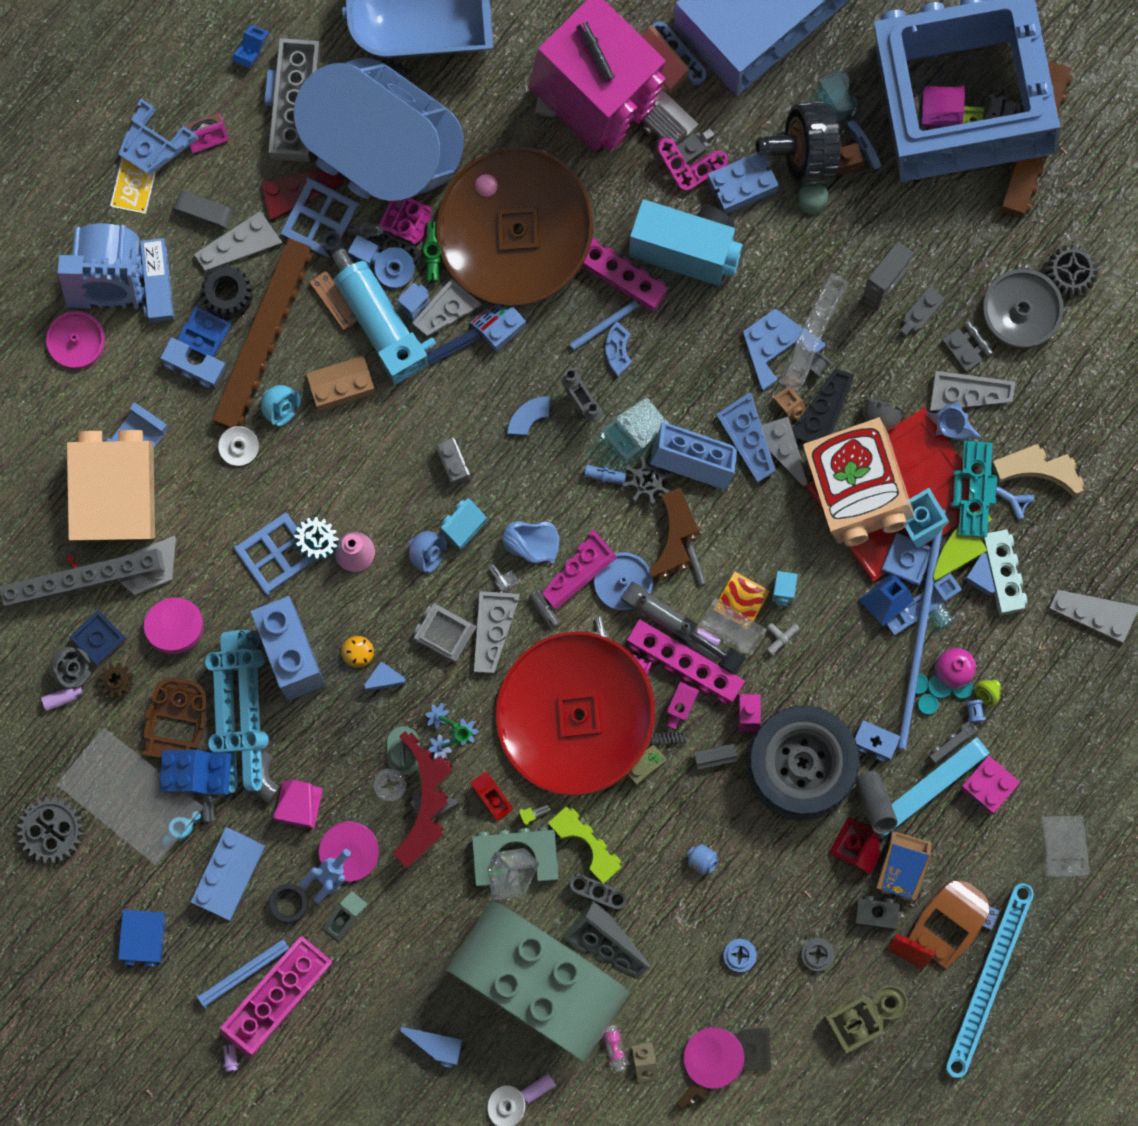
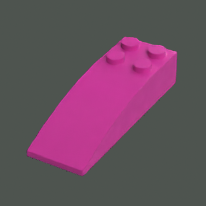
M301 935L220 1027L219 1034L251 1060L333 962Z

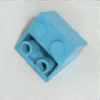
M469 498L466 501L461 500L455 507L456 512L452 516L448 515L441 523L443 525L441 527L442 535L460 551L487 522V517Z

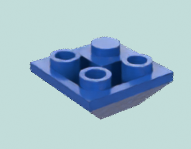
M888 575L858 599L882 626L914 601L908 588L893 575Z

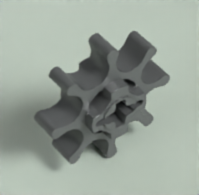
M641 456L640 463L642 466L640 469L635 470L629 465L626 466L625 471L633 476V480L623 482L622 488H634L637 494L633 497V503H637L640 496H647L650 500V506H654L655 500L653 495L655 493L665 494L669 492L668 489L662 487L661 483L665 480H671L672 473L660 474L658 467L647 466L645 457ZM652 475L651 482H647L643 487L644 480H647Z

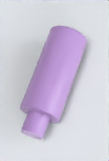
M67 687L41 697L45 710L48 711L77 700L76 696L83 694L81 687L74 689L73 687Z
M547 1073L520 1092L525 1102L527 1101L529 1104L556 1085Z

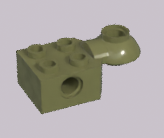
M888 985L877 991L873 999L861 994L827 1013L826 1018L845 1052L848 1053L883 1034V1019L893 1020L902 1016L907 1009L908 1000L902 989ZM886 998H895L896 1004L893 1007L886 1006Z

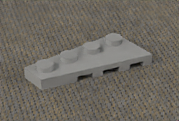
M259 211L194 255L205 272H208L212 268L217 269V266L228 265L230 262L238 259L242 260L252 254L267 251V249L275 246H281L283 243L262 212Z
M935 371L930 411L941 410L945 405H953L956 402H959L961 408L1013 402L1015 382Z

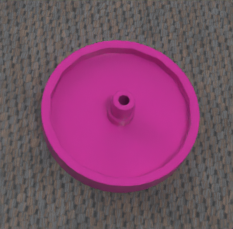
M71 311L60 315L52 322L47 332L46 343L49 353L58 364L69 369H82L92 365L101 356L105 347V334L100 323L92 315L81 311Z
M168 598L158 602L149 610L144 621V631L148 642L156 650L167 654L182 653L192 648L201 638L204 628L203 618L199 609L192 602L182 598Z
M346 821L340 822L327 830L319 847L321 863L331 857L336 859L344 849H348L351 855L343 863L344 872L342 874L345 876L344 881L362 879L374 869L379 857V845L375 835L368 827L358 822Z
M706 1028L694 1034L687 1043L684 1052V1064L689 1076L697 1084L706 1088H722L734 1082L741 1073L744 1064V1052L739 1040L731 1032L722 1028Z

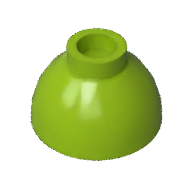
M982 680L975 684L974 692L978 700H983V704L987 706H995L1000 699L1001 684L997 680Z

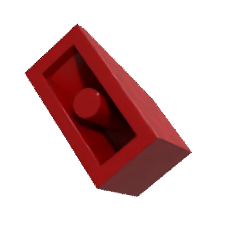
M486 771L470 782L474 791L497 821L513 810V807L496 782Z

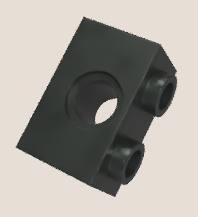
M862 896V899L857 900L854 925L891 930L897 929L900 904H896L895 900L883 898V902L874 901L875 897ZM873 907L881 908L883 914L880 918L872 915Z

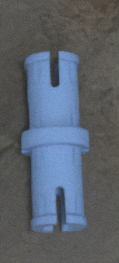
M586 465L584 477L601 480L602 483L612 482L623 485L626 473L609 470L608 467L598 468Z

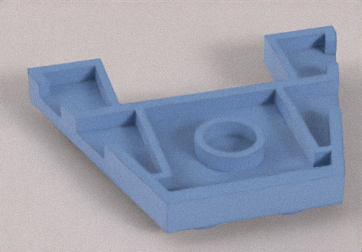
M140 99L138 102L139 108L132 117V126L125 135L119 155L150 176L194 143L199 137L183 126L173 140L169 142L145 126L156 109L143 99Z
M774 309L743 331L762 391L778 381L767 366V363L799 341L810 357L826 347L824 342L777 309Z

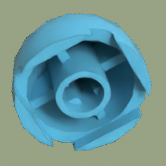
M276 385L266 390L261 400L263 416L273 425L282 426L295 415V413L291 412L295 409V406L299 408L300 395L286 385Z

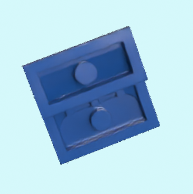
M195 306L177 340L206 356L214 357L232 324Z

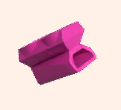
M283 780L278 805L273 813L274 820L314 828L323 788L301 781Z

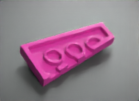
M594 529L589 533L590 537L586 542H582L577 548L579 551L572 559L569 558L566 562L564 570L555 576L542 593L555 609L560 607L618 558Z

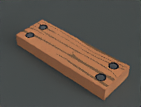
M327 271L310 281L311 286L344 331L358 322Z

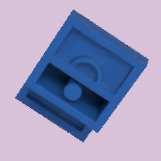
M162 750L159 791L184 792L194 795H229L231 753H208L199 750Z

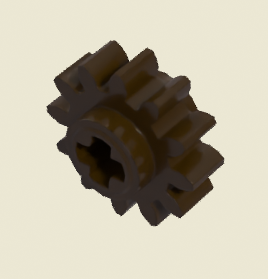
M120 662L117 663L116 667L109 663L110 669L107 670L102 667V671L105 674L98 675V678L103 680L98 686L100 688L105 687L103 694L106 695L110 692L112 699L116 693H118L120 698H123L122 692L130 693L127 687L128 685H134L132 681H129L134 675L132 673L127 674L129 671L128 666L121 669L122 665ZM115 676L121 678L120 680H118L117 685L111 683L112 681H114Z

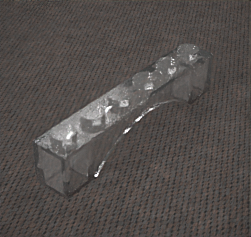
M830 273L824 279L779 380L780 383L796 391L804 384L821 337L849 281L833 273Z

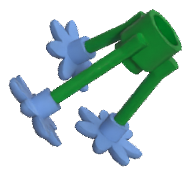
M440 703L438 707L432 704V712L425 714L430 718L427 722L428 726L434 723L435 728L438 729L440 722L452 726V741L449 742V739H446L442 742L440 734L437 736V741L433 738L430 739V743L433 746L428 751L435 752L434 759L438 756H441L442 759L446 757V753L452 752L448 747L458 745L459 742H461V745H464L467 740L474 743L472 735L479 732L476 729H471L474 721H470L466 725L465 720L461 719L460 726L445 718L444 716L449 713V710H443V703Z

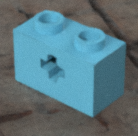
M777 571L772 602H776V605L787 607L788 604L792 605L798 574Z

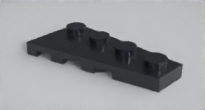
M835 368L817 397L813 399L807 411L800 417L797 425L792 429L796 440L808 443L833 434L855 378L854 374Z

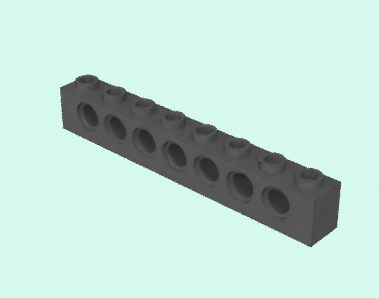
M153 549L0 586L3 605L12 609L166 571L162 552L158 549Z

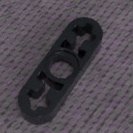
M385 231L378 236L379 239L384 241L383 247H381V241L375 240L372 242L371 236L366 238V240L378 245L381 252L387 249L388 243L396 242L399 245L398 248L402 249V246H404L406 252L414 251L415 258L412 257L414 264L419 261V251L415 246Z

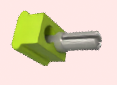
M548 805L536 810H532L530 807L526 810L521 809L519 813L524 825L529 826V823L536 821L538 816L549 812L550 808Z

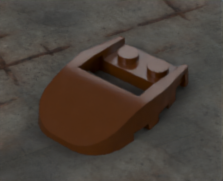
M180 678L165 679L157 685L153 692L151 704L146 711V726L144 729L146 743L143 755L161 759L162 750H197L203 735L206 714V694L198 683ZM157 716L197 723L193 743L153 736Z

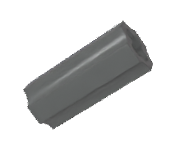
M734 744L694 752L697 770L738 761Z

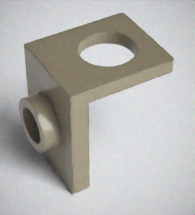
M653 1044L633 1045L632 1050L638 1083L658 1080ZM646 1070L653 1072L650 1076L641 1075Z

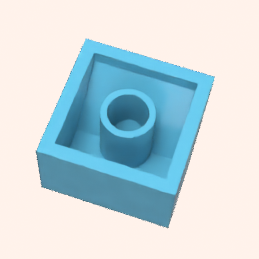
M930 488L909 499L915 517L906 520L907 526L905 528L917 548L936 538L949 522Z

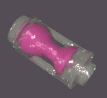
M617 1025L608 1026L601 1038L607 1046L610 1056L609 1069H614L616 1073L626 1070V1065L630 1063L627 1061V1057L623 1053L620 1044L621 1036L619 1032L621 1031L617 1028Z

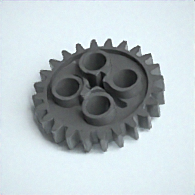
M46 797L45 803L37 799L38 805L35 806L30 803L32 810L24 809L27 816L19 817L24 821L23 824H17L18 827L22 828V831L18 832L17 835L23 836L19 843H26L23 850H30L28 855L30 857L36 854L37 861L42 857L44 863H48L49 858H51L52 863H56L57 857L64 861L63 855L66 854L71 857L70 850L77 851L74 845L76 843L82 844L78 840V836H84L82 832H79V829L84 828V825L78 824V822L83 818L75 816L79 812L77 809L71 811L73 804L69 803L65 806V799H62L60 803H58L57 797H54L52 802L49 797ZM50 810L53 811V819L46 821L44 818L45 813ZM39 818L48 826L53 827V830L65 838V841L62 842L52 833H48L49 831L40 825L36 819ZM69 823L70 830L65 834L61 833V825ZM34 827L41 828V834L38 837H33L31 834ZM51 839L57 841V846L53 850H49L47 847Z

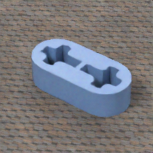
M268 69L265 106L273 107L277 70Z

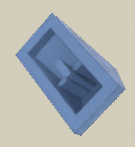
M982 553L965 581L991 596L995 593L987 555Z
M381 661L365 683L366 691L406 685L405 677Z

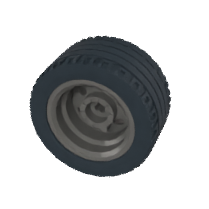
M812 705L791 706L771 715L755 733L747 755L748 780L756 797L773 813H777L785 818H791L792 820L816 819L835 810L850 794L858 777L860 754L853 733H851L849 727H846L845 722H842L839 717L834 716L833 713L828 712L826 709L822 710L820 707L817 708ZM806 739L808 741V745L802 746L800 743L801 740ZM788 748L790 750V753L788 755H784L782 753V749ZM819 751H823L825 753V757L821 759L818 757L817 753ZM800 759H802V762H807L805 769H802V766L800 768L797 766ZM786 768L788 774L783 776L780 774V770ZM821 771L823 773V778L818 779L816 777V772ZM803 780L805 782V786L801 788L798 787L797 781Z

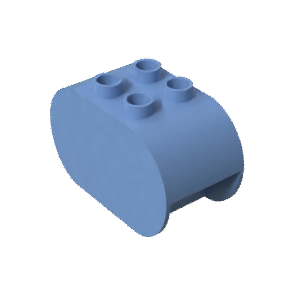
M358 58L347 63H334L321 67L306 79L295 100L294 121L296 130L304 145L319 157L316 161L317 166L331 175H337L338 172L345 175L351 180L348 184L349 189L360 197L367 199L372 195L382 200L397 201L431 191L447 182L455 173L461 161L464 137L456 116L449 109L379 60Z

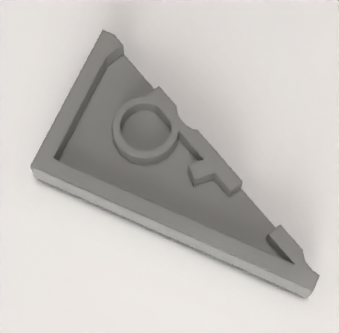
M786 417L762 425L769 451L803 486L808 485L809 482L789 418Z

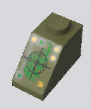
M653 745L645 751L637 765L626 776L637 787L664 764L667 759Z

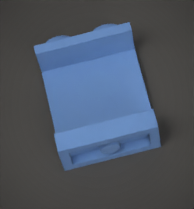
M134 402L130 407L131 413L118 431L143 430V441H153V447L155 448L169 428L167 424ZM118 431L112 439L107 438L106 442H117Z

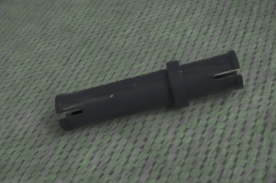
M588 21L583 22L582 24L586 31L584 32L581 25H578L576 29L584 41V48L588 49L603 82L606 83L609 81L606 73H608L611 80L616 76L609 66L598 44L599 40L594 36Z

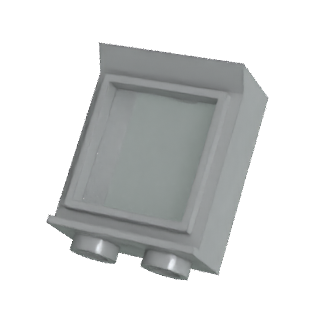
M434 603L432 607L428 606L423 615L425 620L422 625L418 624L413 632L415 635L414 639L421 645L458 664L459 657L463 650L467 648L472 634L477 631V626Z

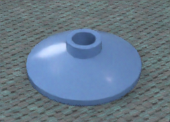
M395 247L388 248L378 255L375 261V273L384 285L401 287L411 280L414 274V262L410 254L405 250ZM393 263H397L399 265L398 270H394L392 268Z

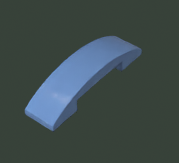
M951 573L933 584L929 613L962 590ZM924 592L915 597L910 605L886 623L894 635L920 619Z

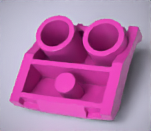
M964 85L960 87H923L922 126L946 127L963 124Z
M411 198L390 201L380 225H382L383 231L416 244L423 238L427 230L426 223L431 221L432 209Z

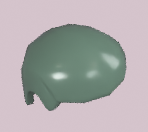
M803 185L798 196L799 207L805 213L812 215L821 213L828 203L826 188L823 185Z

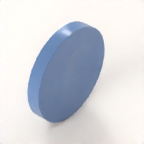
M626 552L616 553L615 555L618 558L595 576V591L598 598L607 607L616 611H631L634 609L620 599L631 582L637 583L651 594L653 577L649 566L639 556Z

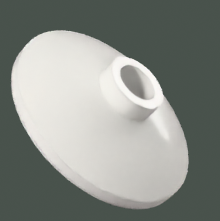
M241 426L232 427L221 435L218 444L219 453L226 462L232 465H245L256 457L259 450V442L256 435L250 429ZM241 441L242 445L237 447L235 442Z
M512 1086L497 1088L491 1094L488 1101V1114L492 1122L497 1126H514L522 1119L525 1112V1100L522 1093Z

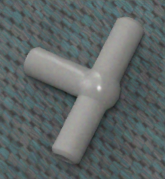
M770 623L767 626V630L777 640L767 649V652L773 655L781 646L788 643L789 639L800 627L794 623L786 632L782 633L773 623Z

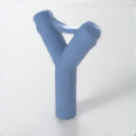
M996 486V494L1010 502L1018 520L1023 519L1024 510L1030 502H1034V496H1014L1001 487ZM1018 503L1026 504L1023 506V509L1021 510Z

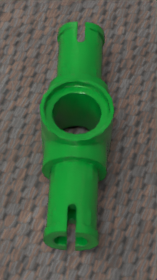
M427 222V239L423 249L425 264L427 265L426 281L432 283V276H434L435 283L439 282V265L442 258L441 246L437 240V222H433V228L432 222ZM433 248L438 250V253L434 256L427 253Z

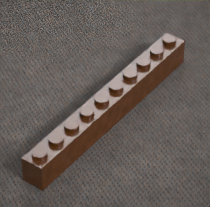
M290 238L288 239L213 417L214 424L227 429L237 426L243 427L246 419L244 417L246 409L250 410L253 403V398L251 397L254 391L257 392L260 387L261 380L259 378L262 373L266 372L269 364L267 359L269 355H273L276 348L275 340L283 332L284 326H282L284 319H288L291 313L290 304L298 296L299 290L297 288L299 283L304 282L307 273L305 272L306 266L312 263L314 254L312 253L311 246Z

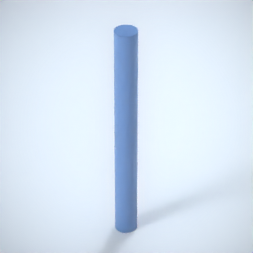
M636 300L570 343L569 345L574 351L638 308L639 305Z

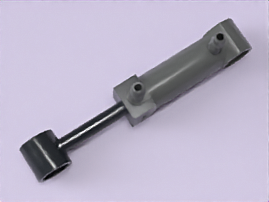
M631 582L620 599L624 603L640 611L673 633L683 643L686 644L688 639L691 638L721 658L718 665L732 674L736 675L745 662L746 657L737 650L729 647L727 652L696 633L695 629L698 624L671 609L637 583Z

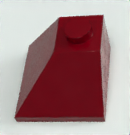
M848 818L829 854L870 875L880 858L879 833L874 832L872 827Z

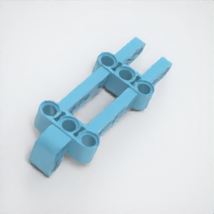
M251 630L223 632L220 638L221 651L209 653L205 658L207 669L212 670L214 674L216 734L210 737L208 744L213 752L231 753L229 793H233L237 789L236 752L241 751L245 789L247 791H258L261 789V750L265 749L269 742L267 734L260 731L257 668L264 664L265 655L261 650H255L259 646L260 639L258 633ZM234 670H238L241 732H235Z

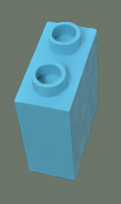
M643 199L630 236L629 258L720 286L723 275L734 277L743 244L733 241L735 228Z

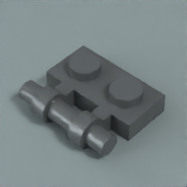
M970 321L964 324V327L967 329L965 334L958 328L942 340L965 373L982 362L979 353L983 351L987 357L993 353L989 347L990 343L983 339L979 334L980 330L977 326H973ZM971 337H973V339L978 344L976 348H973V346L968 341V339H970Z

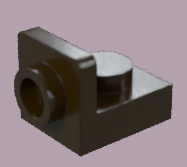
M699 1084L697 1087L691 1085L675 1104L681 1109L684 1107L689 1108L696 1101L695 1095H698L706 1102L708 1100L705 1096L707 1092Z

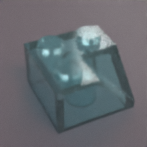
M840 68L819 79L816 90L821 101L832 107L838 123L856 114L859 105L854 95L851 96L848 92L849 77L845 72L842 73Z

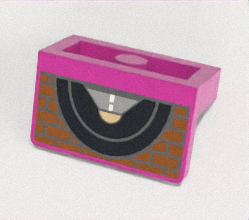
M220 114L184 126L199 137L190 145L192 153L230 140Z

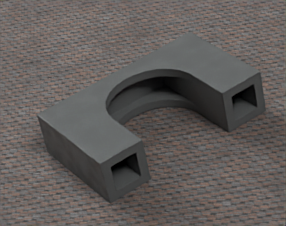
M899 241L868 279L862 299L864 304L871 309L875 308L878 310L907 274L908 268L906 266L913 258L914 253Z

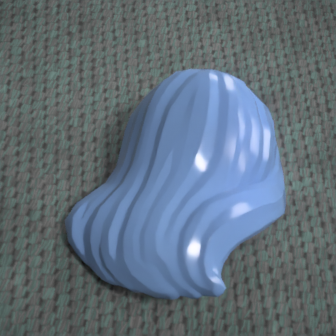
M515 521L510 523L502 534L503 546L512 555L522 557L532 563L543 561L554 563L559 550V535L552 523L545 521L537 524H528Z

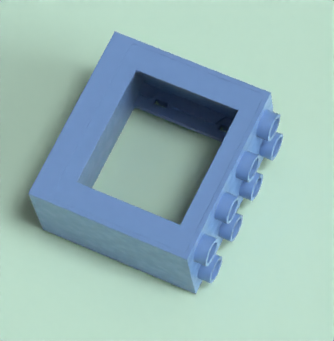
M960 0L959 6L944 8L943 3L935 2L922 6L920 8L921 13L905 15L902 10H891L883 13L881 20L874 21L876 54L900 182L1058 154L1060 123L1035 0ZM1011 42L1024 113L926 131L919 129L907 61Z

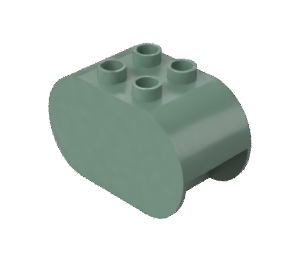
M491 900L445 969L479 995L582 1063H585L630 994L624 986L599 968L494 900Z

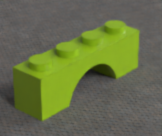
M565 807L548 822V825L561 840L571 837L579 838L590 846L593 853V861L589 870L602 884H605L621 870L622 867L619 865L621 860L614 853L610 855L606 851L608 846L602 839L596 840L592 835L594 832L587 823L583 825L578 820L580 815L573 808L569 810Z

